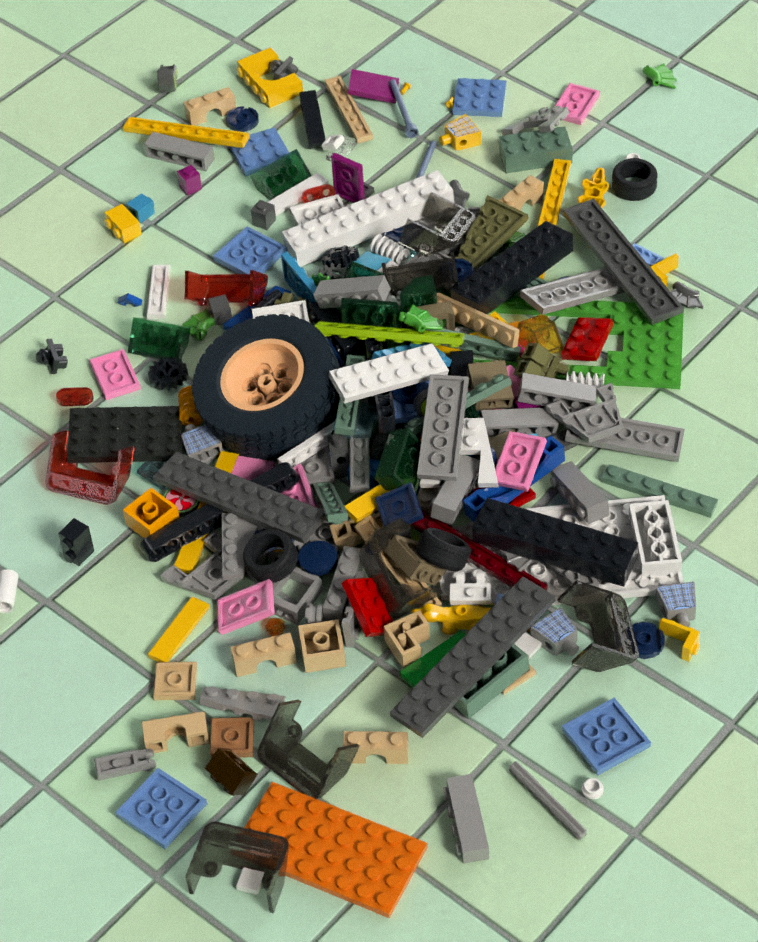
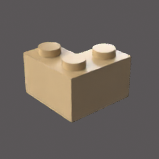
M420 610L383 626L384 641L403 669L421 658V647L419 644L430 639L429 623Z

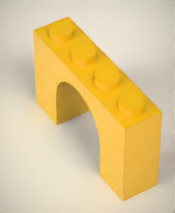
M271 47L238 60V68L236 69L238 76L245 80L246 85L250 86L254 94H257L262 103H265L269 108L298 97L299 92L303 91L302 81L295 73L277 80L261 78L263 75L270 73V63L272 60L279 61V56Z

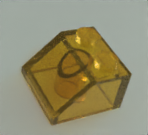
M540 314L518 323L517 329L520 330L518 344L526 348L527 343H539L552 354L563 350L564 346L556 324L548 316Z

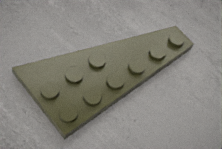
M487 195L485 204L481 206L478 218H475L466 236V241L462 244L460 253L455 259L469 261L474 272H476L529 220L528 214Z

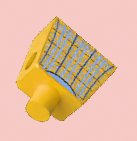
M464 114L445 125V135L440 136L439 141L442 146L451 144L458 151L481 145V131L467 114Z

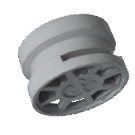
M307 603L305 624L324 622V604L313 606V604Z

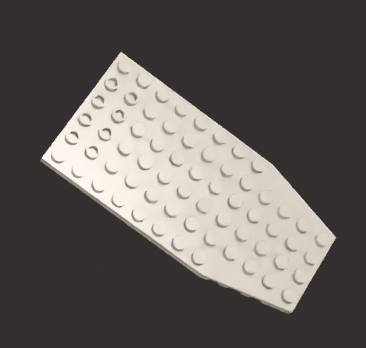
M664 495L608 501L610 516L590 524L584 518H581L576 509L571 508L569 504L526 508L527 510L638 542V557L624 587L596 579L599 583V589L580 596L549 564L541 563L537 565L530 563L523 571L547 584L546 591L555 596V602L552 605L653 596L656 594V586L684 583L681 572L682 558L669 500H665ZM473 521L467 522L466 526L452 527L473 540ZM480 544L507 560L506 555L499 549ZM467 561L463 570L460 571L465 572V583H476L477 571L483 570ZM447 570L439 581L441 600L450 601V584L456 583L455 571ZM485 572V583H491V605H495L497 594L505 595L511 587Z

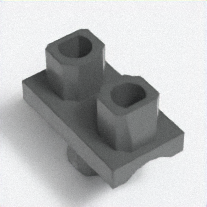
M289 56L284 63L281 60L271 61L270 72L274 73L275 76L273 80L288 76L286 73L289 75L297 73L298 67L292 63L294 58Z

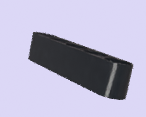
M316 90L299 92L309 149L321 148L326 139Z

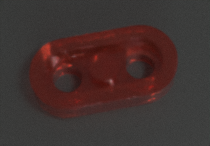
M330 184L309 188L303 191L301 200L303 203L333 196L335 195V189ZM325 189L328 190L327 196H324L323 191ZM308 194L312 195V200L310 201L307 199Z
M87 387L63 388L56 393L57 403L61 406H86L94 400L92 390Z

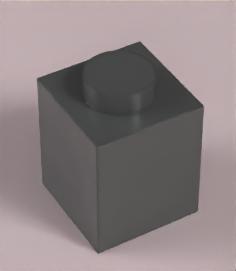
M259 200L251 209L252 225L268 230L276 221L274 204Z
M226 295L208 299L210 313L215 321V326L224 324L232 318L231 308Z

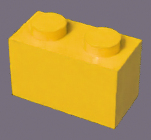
M123 204L104 212L106 227L111 229L115 237L119 238L123 243L142 235L140 222Z

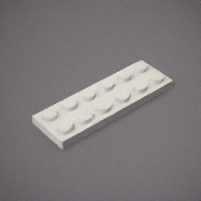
M428 344L329 371V378L343 402L348 403L430 380V374L448 375L449 370L434 345Z

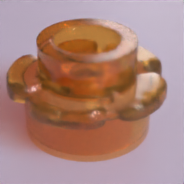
M271 618L268 620V624H266V630L271 636L282 635L286 627L284 620L281 618Z

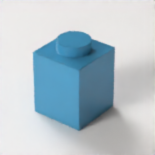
M142 193L126 203L127 209L140 224L155 214L153 200Z

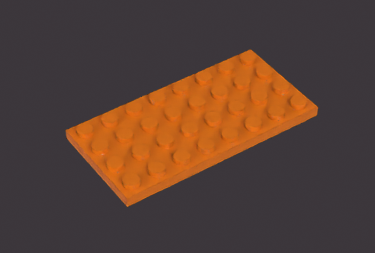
M272 782L231 850L232 854L390 918L428 847L424 841Z

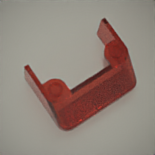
M250 270V274L208 275L185 271L184 299L197 302V306H208L209 298L226 295L228 303H247L249 306H255L264 297L268 284V275L254 270Z
M65 430L52 434L45 480L46 487L52 492L105 505L114 503L130 477L134 447L130 446L119 450L117 464L112 467L111 475L78 468V463H68L66 445L69 431Z

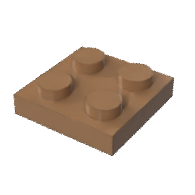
M252 717L212 718L211 758L218 748L231 749L239 758L253 757L254 719Z

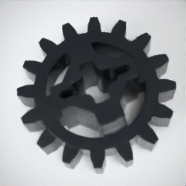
M344 245L332 248L329 254L321 257L323 267L327 265L329 268L331 263H333L334 267L341 264L340 268L349 267L352 261H357L360 255L358 248H355V246L348 247Z
M166 356L165 360L159 358V362L153 361L154 366H149L148 377L150 384H154V388L160 386V390L167 388L170 391L171 387L177 389V385L183 386V381H187L188 369L186 363H183L182 359L177 361L175 356L172 359Z

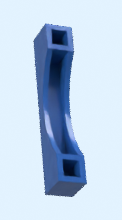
M552 436L546 439L547 442L530 487L565 461L564 446ZM503 486L478 489L463 500L465 515L475 522L487 498L508 504L524 491Z

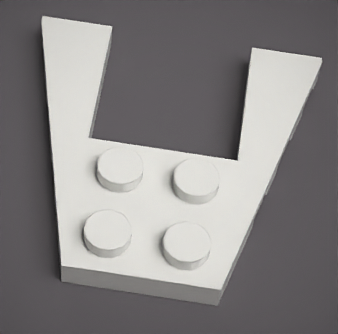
M464 418L460 455H480L479 487H499L484 418ZM421 479L420 481L421 488H438L441 484V480Z

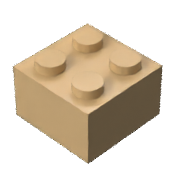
M339 619L298 626L305 673L346 667Z

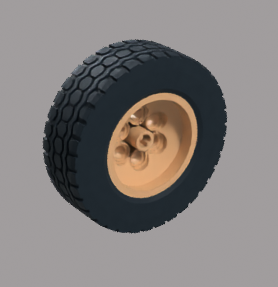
M268 314L267 316L262 315L254 319L244 320L243 323L240 322L232 326L233 328L223 332V335H219L213 341V344H210L205 350V354H202L199 360L200 363H197L192 381V393L196 409L206 427L221 441L222 447L231 453L262 460L279 458L332 424V420H335L337 416L340 395L329 378V371L341 367L328 340L321 331L308 321L299 319V317L291 315L289 317L285 314H279V316Z

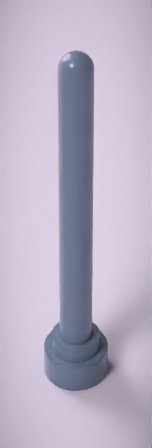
M392 79L390 85L406 125L404 129L405 134L408 138H414L419 133L418 128L411 122L398 85Z
M435 141L430 142L416 178L424 176L436 147Z

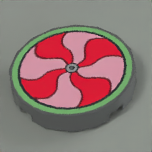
M170 488L163 495L178 507L179 517H184L197 510L200 504L199 500Z

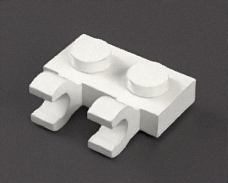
M456 571V583L450 584V605H491V583H485V571H477L476 583H465V572Z

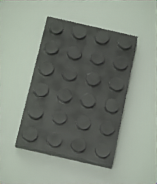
M179 406L70 408L67 462L168 461L175 452L182 454V421L179 420Z

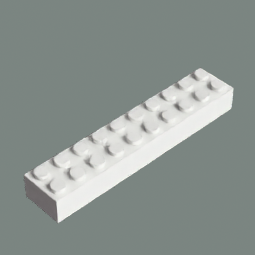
M436 170L282 231L284 246L287 247L291 257H295L297 264L302 267L321 259L325 254H329L332 248L344 245L352 247L372 239L378 234L387 233L394 228L397 229L454 206L453 189L440 172Z

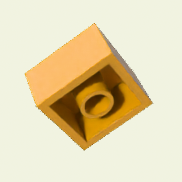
M153 488L148 489L123 509L125 524L144 539L180 519L178 507Z

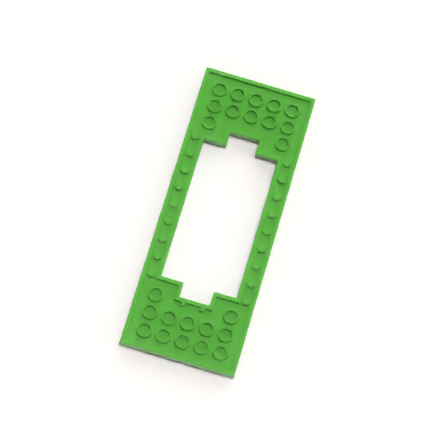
M423 292L406 305V313L408 312L407 308H410L411 305L418 307L433 304L434 294L440 292ZM441 293L451 298V293ZM512 296L490 312L612 319L614 325L609 335H624L623 351H608L607 367L569 365L568 376L571 375L572 371H575L576 376L581 371L583 377L589 372L591 378H593L595 373H597L598 378L604 373V385L612 383L613 386L680 389L684 311L679 315L651 325L634 302L594 300L542 315L523 298ZM396 307L394 308L391 327L397 328ZM446 319L437 320L441 327L446 326ZM455 322V327H458V326H463V327H465L464 325ZM389 339L388 349L409 345L411 341L397 343L393 342V339ZM474 359V363H475V362L483 363V362H491V361H494V360H477V359ZM505 361L506 367L511 365L514 369H516L519 363ZM448 369V375H452L451 369ZM558 373L556 379L566 380L567 376Z

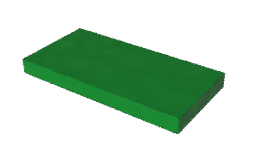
M460 630L401 670L399 676L414 688L466 634Z

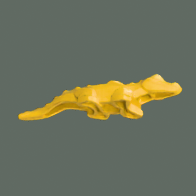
M599 167L595 170L590 180L586 178L582 181L584 194L578 197L579 204L595 199L601 208L605 206L606 201L603 199V195L609 189V184L606 181L605 170Z
M429 603L421 608L413 609L411 614L420 610L427 622L443 623L442 632L446 635H451L460 629H468L469 632L491 608L481 605L441 607Z

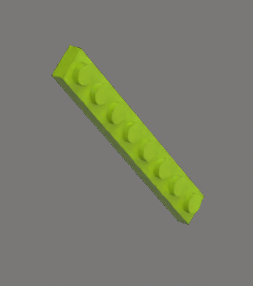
M322 321L315 325L324 336H331V334L338 335L340 338L356 336L357 339L362 340L369 337L375 338L376 341L393 339V342L411 341L412 344L428 342L434 346L448 344L449 347H459V345L463 344L465 333L429 330L419 332L417 329Z

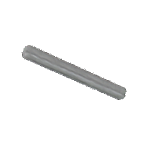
M514 762L509 766V771L577 839L581 840L586 836L587 830L519 762Z

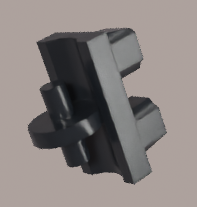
M46 339L47 347L40 349L36 353V360L38 363L48 364L51 374H57L58 369L67 367L68 360L66 356H62V344H54L52 339Z

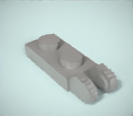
M153 749L131 750L95 758L94 762L98 781L140 772V770L145 772L154 769L156 761L150 759L154 756Z

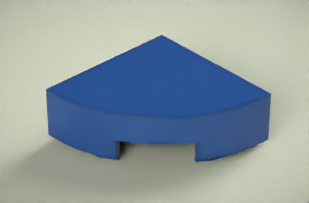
M127 293L118 297L117 303L126 306V303L134 304V307L142 305L143 300Z

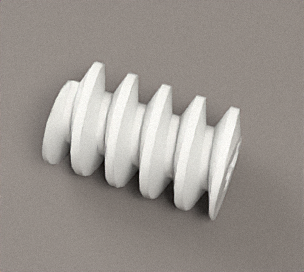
M382 234L375 236L370 244L371 253L390 258L400 266L409 257L410 251L408 249H404L403 246H399L397 242H394L387 236H382Z
M572 371L570 376H568L567 372L566 381L593 385L597 388L604 385L605 374L602 373L601 377L598 378L597 373H595L593 378H591L589 372L583 377L581 371L578 376L575 375V371Z

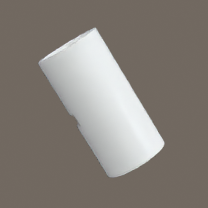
M9 569L0 571L1 613H9L14 609L19 575L17 572Z

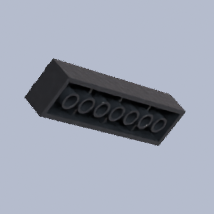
M548 221L543 222L452 288L451 298L488 315L573 252V234Z
M490 498L486 499L472 526L473 542L622 587L625 586L638 557V542Z

